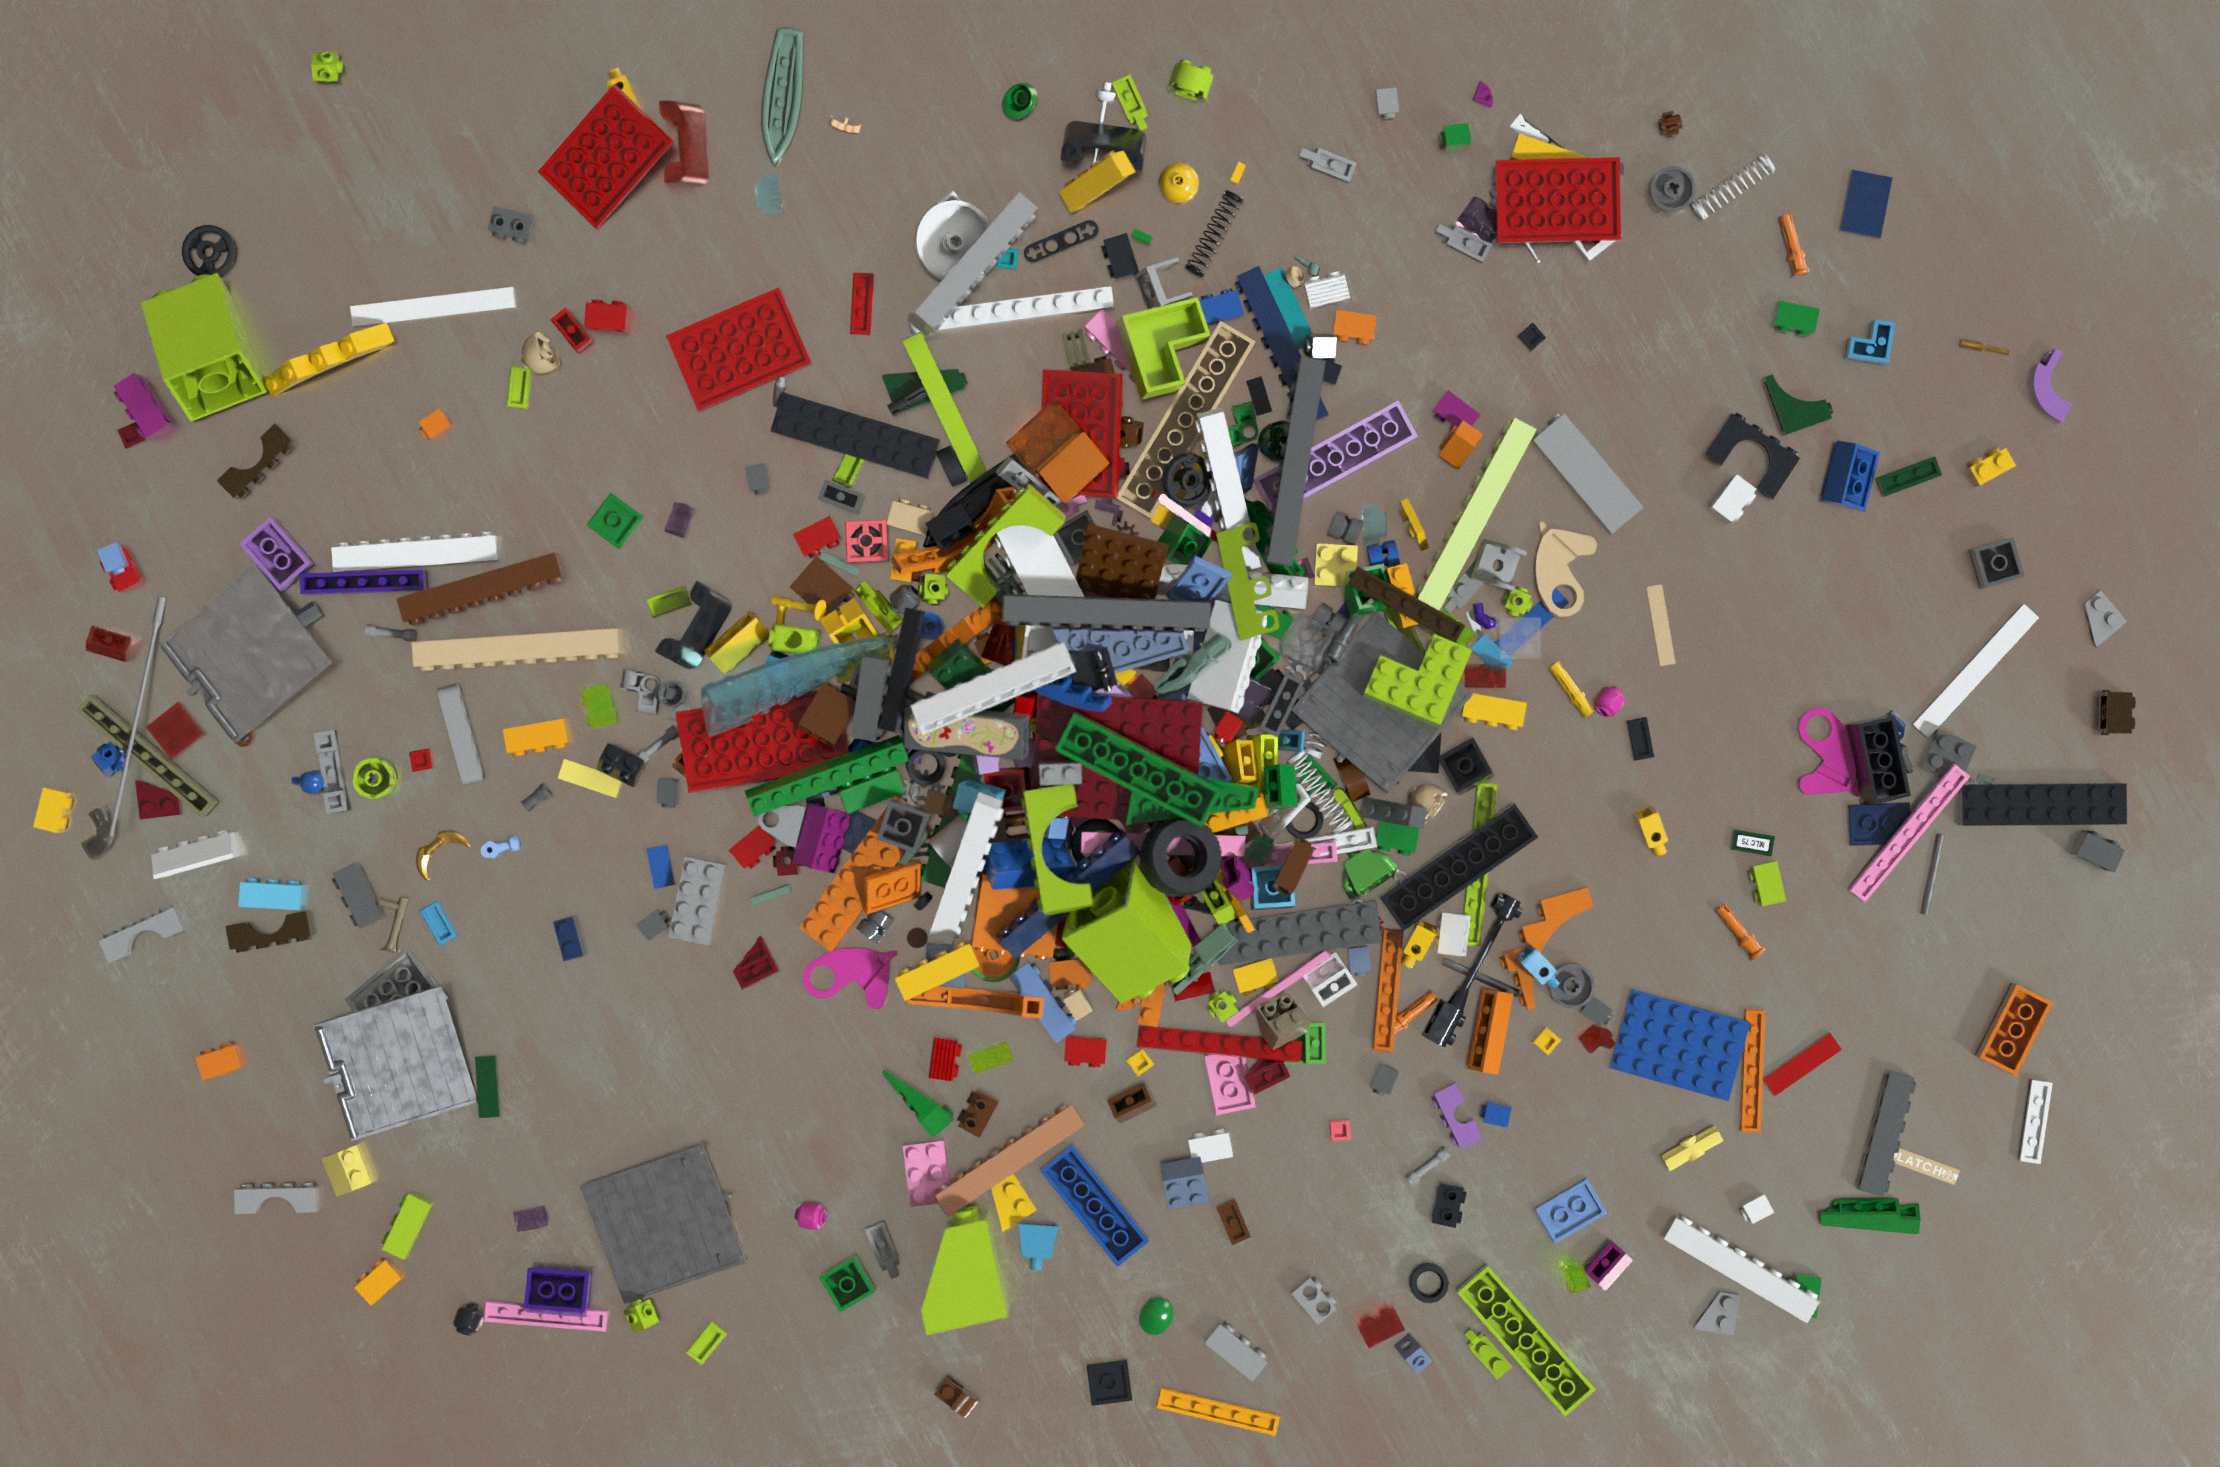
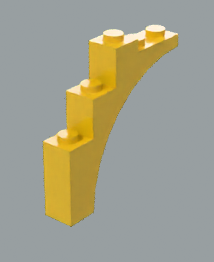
M387 323L351 333L339 341L320 346L309 354L286 361L277 370L263 378L266 388L269 390L271 397L276 396L323 371L365 354L383 349L393 343L394 339Z

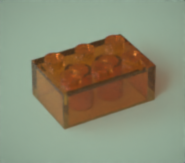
M1050 402L1013 435L1006 444L1031 474H1036L1081 434L1082 431L1058 402Z

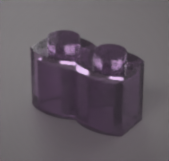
M1474 196L1459 216L1458 221L1463 227L1474 231L1481 240L1491 243L1497 236L1496 210L1490 208L1482 199Z
M1251 676L1249 678V686L1245 689L1243 696L1244 703L1242 708H1240L1239 713L1231 711V714L1253 726L1255 722L1259 723L1264 715L1262 710L1266 704H1271L1274 694L1272 687Z

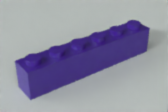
M423 569L300 573V594L303 595L423 591L427 589L426 570Z

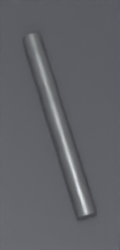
M1937 833L1921 911V914L1925 915L1930 913L1945 835Z
M1444 958L1442 962L1443 966L1466 976L1470 968L1447 958ZM1480 972L1475 977V980L1500 991L1512 993L1516 998L1520 992L1519 989Z

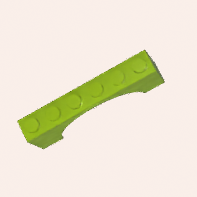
M1030 484L1025 489L1021 487L1014 495L1016 498L1011 503L1008 501L1001 508L1002 513L998 517L993 516L987 523L989 527L985 531L980 530L974 537L975 541L971 545L967 544L961 550V556L957 560L955 558L952 559L947 565L946 577L982 608L996 595L998 586L991 580L984 565V548L991 537L999 531L1012 526H1030L1045 532L1051 537L1065 522L1066 515Z
M1064 784L1025 791V798H1021L1023 810H1027L1028 818L1024 819L1026 830H1030L1031 838H1028L1029 849L1034 851V858H1031L1033 871L1037 870L1038 878H1034L1036 891L1040 890L1041 898L1038 899L1039 910H1043V913L1047 916L1093 908L1094 902L1090 884H1072L1059 879L1047 868L1042 855V841L1049 824L1062 812L1078 807L1074 785Z

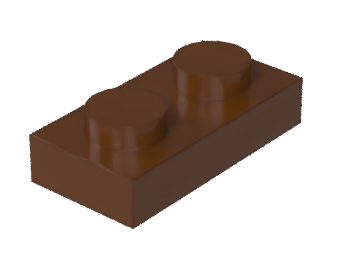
M1235 1199L1216 1206L1232 1245L1251 1238Z

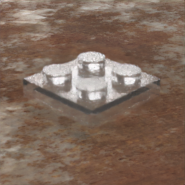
M1541 617L1499 618V659H1541Z

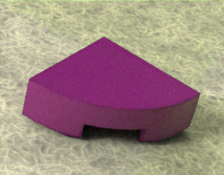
M1480 81L1472 101L1491 108L1493 104L1492 93L1488 86Z

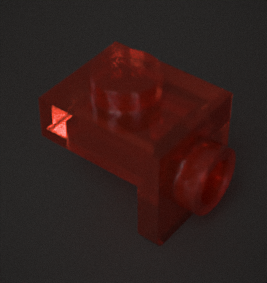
M1592 1025L1579 1038L1589 1053H1593L1599 1046L1611 1049L1616 1044L1611 1038L1613 1037L1612 1033L1607 1028Z

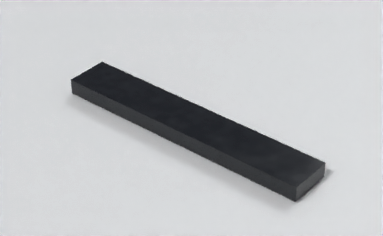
M905 607L879 729L897 733L900 731L924 621V611Z

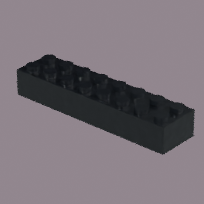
M784 392L781 394L770 432L928 480L940 443V439Z
M2127 783L1964 784L1958 791L1959 825L2127 824Z
M1512 803L1382 893L1379 897L1404 931L1539 837L1516 804Z

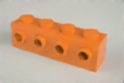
M1482 988L1467 1069L1499 1074L1514 994Z

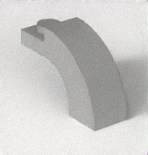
M1009 456L995 471L1017 490L1021 487L1025 489L1030 484L1055 507L1062 501L1030 471Z

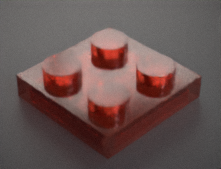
M180 702L175 703L146 727L171 759H174L204 735V732Z

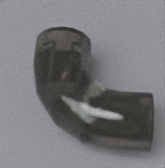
M106 804L97 807L88 814L95 825V832L81 844L91 860L106 851L115 836V829L113 837L109 836L113 816Z

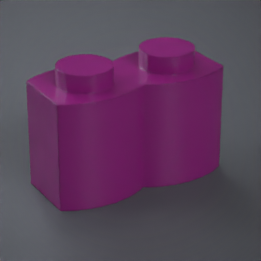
M1234 853L1223 859L1221 871L1224 874L1223 884L1225 888L1240 902L1251 897L1254 893V885L1250 881V868Z

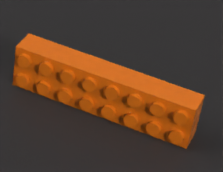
M899 795L893 798L895 800L911 805ZM887 807L798 927L830 952L834 950L863 910V877L895 867L906 851L905 849L877 840Z

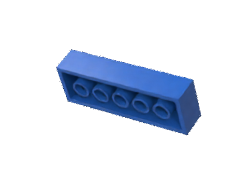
M1073 1144L1069 1145L1040 1169V1172L1117 1267L1149 1242L1146 1234Z

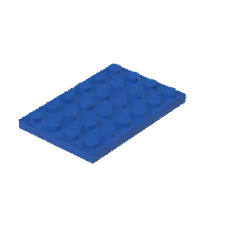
M1631 989L1609 1068L1729 1101L1751 1022Z

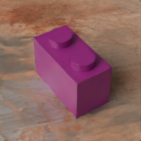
M1447 390L1432 410L1437 420L1441 423L1446 421L1451 425V430L1454 425L1458 427L1462 421L1473 426L1480 416L1478 412L1449 390Z
M1611 1241L1584 1272L1606 1291L1633 1260Z

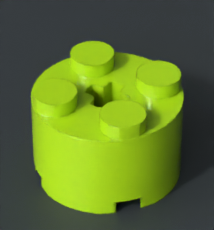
M1181 59L1179 63L1174 65L1167 89L1171 91V88L1176 90L1175 95L1192 101L1202 98V102H1205L1214 77L1211 74L1210 68L1206 66L1198 68L1192 66L1191 62Z
M368 758L361 761L355 767L353 773V786L361 796L369 799L387 796L392 792L397 783L394 767L382 758ZM371 774L379 776L377 778L378 782H371L373 778Z

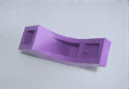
M2053 349L2051 352L2048 351L2042 362L2045 363L2044 365L2041 363L2035 364L2031 374L2030 387L2032 397L2041 412L2055 422L2062 423L2072 404L2060 398L2052 388L2051 375L2063 353L2058 349Z

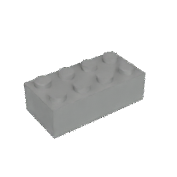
M689 856L684 857L669 938L704 945L711 944L727 864Z

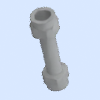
M366 624L365 636L403 638L404 641L415 642L416 630L379 628L377 625Z
M672 725L665 731L666 733L645 750L641 749L635 756L645 760V763L650 759V755L668 741H673L679 736L678 729Z
M1444 1146L1435 1152L1436 1155L1416 1171L1412 1170L1405 1176L1412 1186L1420 1181L1419 1178L1441 1161H1446L1451 1156Z

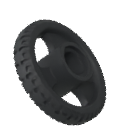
M214 225L196 227L187 234L183 241L182 258L184 264L197 276L204 274L213 275L216 273L220 276L231 267L234 261V242L230 235L220 227ZM213 232L220 235L221 238L217 243L209 240L201 241L199 234ZM211 246L213 248L212 255L205 257L204 249ZM189 248H196L198 257L203 260L200 268H197L192 263ZM220 251H228L223 265L214 270L212 262L218 260Z
M1182 453L1169 461L1162 476V485L1166 496L1180 506H1193L1205 499V496L1208 495L1211 489L1209 480L1212 479L1211 472L1206 470L1204 459L1193 453ZM1182 462L1183 468L1176 471L1173 478L1174 482H1171L1173 470ZM1195 463L1202 469L1204 477L1202 483L1199 473L1193 470ZM1189 476V481L1186 484L1185 479ZM1180 489L1195 491V496L1190 499H1182L1177 496V493Z

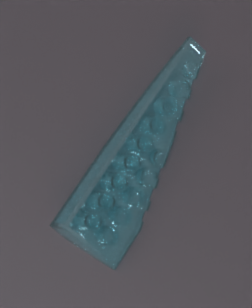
M899 635L872 637L813 649L758 666L734 676H726L723 680L715 683L710 682L702 687L701 702L707 735L712 737L753 720L752 716L760 712L764 715L770 712L769 709L776 704L782 706L788 703L794 695L800 697L820 687L823 683H828L827 678L835 674L837 677L846 674L845 670L853 665L856 667L861 666L862 656L868 654L882 656L896 649Z

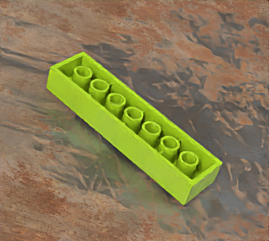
M1487 1263L1456 1289L1460 1297L1565 1417L1596 1390Z

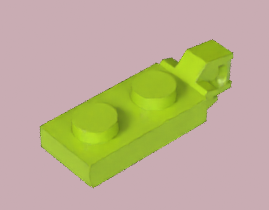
M1128 74L1112 81V86L1127 119L1131 124L1136 122L1139 130L1144 131L1148 129L1144 118L1148 117L1147 110L1131 75Z
M863 581L854 589L861 601H863L888 633L902 624L903 618L891 609L890 603L879 590L875 591L866 581Z
M1471 1328L1464 1333L1471 1341L1468 1344L1470 1350L1497 1380L1513 1367L1485 1335L1480 1333L1477 1336Z

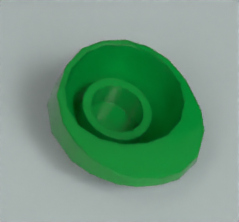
M1019 83L1007 90L1002 100V111L1011 119H1020L1028 115L1037 102L1035 88L1029 83Z
M1154 1298L1146 1302L1139 1315V1323L1145 1333L1159 1335L1169 1328L1174 1314L1171 1304L1161 1298Z

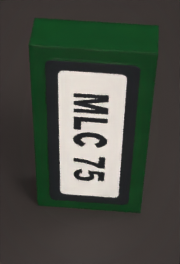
M1734 829L1731 850L1772 857L1775 836Z

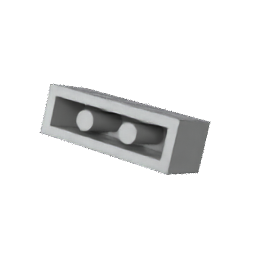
M1219 1322L1205 1339L1204 1343L1253 1382L1267 1365L1268 1361L1265 1359L1267 1355L1259 1348L1255 1351L1250 1347L1251 1342L1241 1335L1239 1338L1233 1333L1235 1329L1225 1322L1223 1325Z

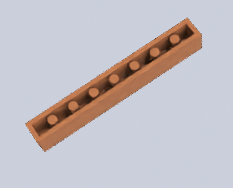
M1063 1104L1054 1110L1056 1113L1054 1116L1049 1118L1047 1115L1038 1121L1039 1126L1032 1129L1029 1127L1021 1132L1022 1137L1015 1141L1012 1138L1003 1144L1005 1146L1004 1149L999 1152L997 1149L987 1155L988 1159L983 1163L978 1161L969 1167L971 1171L965 1175L961 1172L952 1178L954 1182L947 1186L945 1183L936 1189L937 1193L933 1197L946 1217L955 1213L1084 1127V1123L1073 1106L1069 1105L1066 1107Z

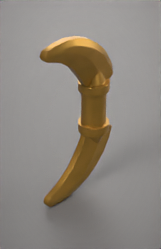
M440 831L437 833L436 839L428 846L419 847L416 855V866L420 875L426 881L429 880L427 863L432 852L446 843H459L470 847V843L463 835L454 831Z

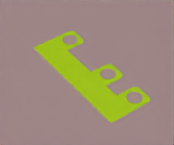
M1252 522L1216 533L1224 569L1232 572L1227 584L1240 641L1277 630L1279 622L1276 611L1269 610L1256 614L1254 601L1271 595L1269 578L1263 576L1249 581L1242 547L1259 541L1260 537L1256 523ZM1246 528H1252L1255 531V536L1250 541H1246L1242 535ZM1260 581L1265 582L1267 585L1266 592L1261 595L1255 592V585ZM1266 615L1273 616L1275 620L1271 628H1265L1262 625V619Z

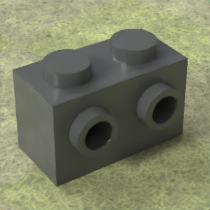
M493 206L488 231L493 232L492 236L504 239L506 235L512 237V241L524 243L525 240L530 241L535 216Z

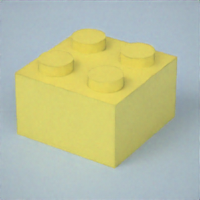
M1316 544L1314 585L1345 587L1346 572L1355 570L1357 566L1358 546Z

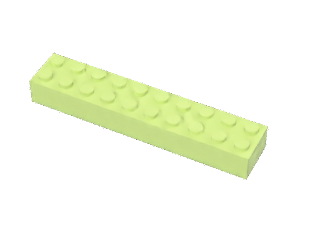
M1517 418L1511 421L1508 420L1501 431L1504 433L1502 439L1498 438L1492 448V451H1494L1493 456L1487 457L1482 466L1485 469L1484 473L1476 477L1472 485L1475 487L1473 493L1469 492L1463 502V505H1465L1463 512L1458 511L1453 520V523L1456 524L1453 530L1447 531L1443 539L1446 542L1444 547L1438 548L1434 556L1436 560L1434 566L1430 565L1424 574V577L1427 578L1424 584L1418 585L1415 591L1417 599L1440 610L1537 429Z

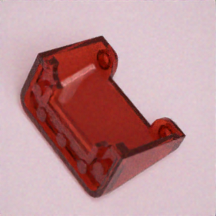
M671 100L659 101L660 115L666 121H673L678 131L680 162H672L666 165L664 169L665 185L668 188L703 186L709 179L704 110L697 104Z

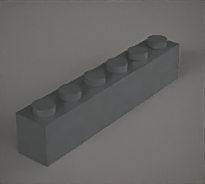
M1887 1070L1857 1189L1860 1191L1884 1196V1192L1887 1193L1889 1190L1890 1181H1888L1889 1173H1893L1895 1168L1893 1158L1900 1148L1901 1142L1898 1139L1900 1133H1903L1906 1121L1903 1120L1905 1113H1908L1910 1110L1911 1102L1908 1100L1910 1093L1913 1094L1915 1091V1077Z

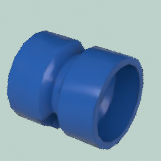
M1395 540L1383 542L1382 546L1378 543L1366 546L1370 566L1384 564V566L1387 565L1390 568L1400 565Z
M925 613L920 635L930 640L941 636L945 627L942 618L935 613Z

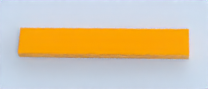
M1160 1387L1156 1404L1158 1409L1276 1436L1280 1415L1162 1387Z

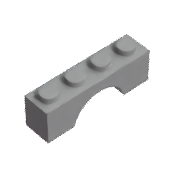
M170 905L158 910L160 914L156 916L146 915L140 918L141 922L133 925V922L122 926V931L116 934L113 930L102 935L104 939L98 942L108 964L131 955L132 942L142 931H155L165 939L187 930L178 908H171Z
M312 1182L301 1183V1186L294 1187L293 1183H281V1187H273L272 1183L260 1184V1187H252V1184H240V1188L234 1189L235 1214H255L259 1212L262 1203L271 1197L286 1199L292 1204L296 1213L320 1211L319 1186H314Z

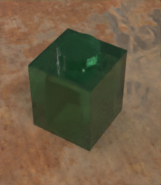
M1265 833L1263 836L1257 834L1244 855L1263 867L1277 847L1273 844L1275 840Z

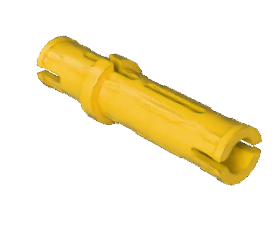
M1560 661L1548 668L1570 697V702L1575 704L1584 718L1595 711L1584 697L1585 693L1579 690Z

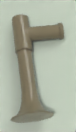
M399 897L398 903L380 898L378 907L396 910L388 942L379 950L399 955L396 951V940L408 903L407 898Z

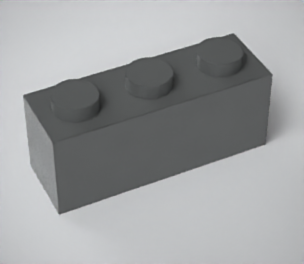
M1288 673L1285 674L1259 729L1278 738L1305 683L1304 681Z
M1364 797L1360 817L1424 828L1427 808Z
M358 862L332 873L334 876L332 882L337 890H341L343 895L341 900L345 908L349 907L352 913L350 919L355 927L358 926L361 929L384 918Z

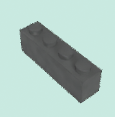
M869 654L862 656L851 737L877 741L884 734V729H879L893 666L891 658Z

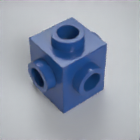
M110 741L99 746L91 758L102 773L108 777L113 772L116 773L123 768L125 763L123 755H125V752L117 745L114 746Z

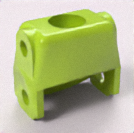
M772 624L768 642L769 650L817 657L821 630Z

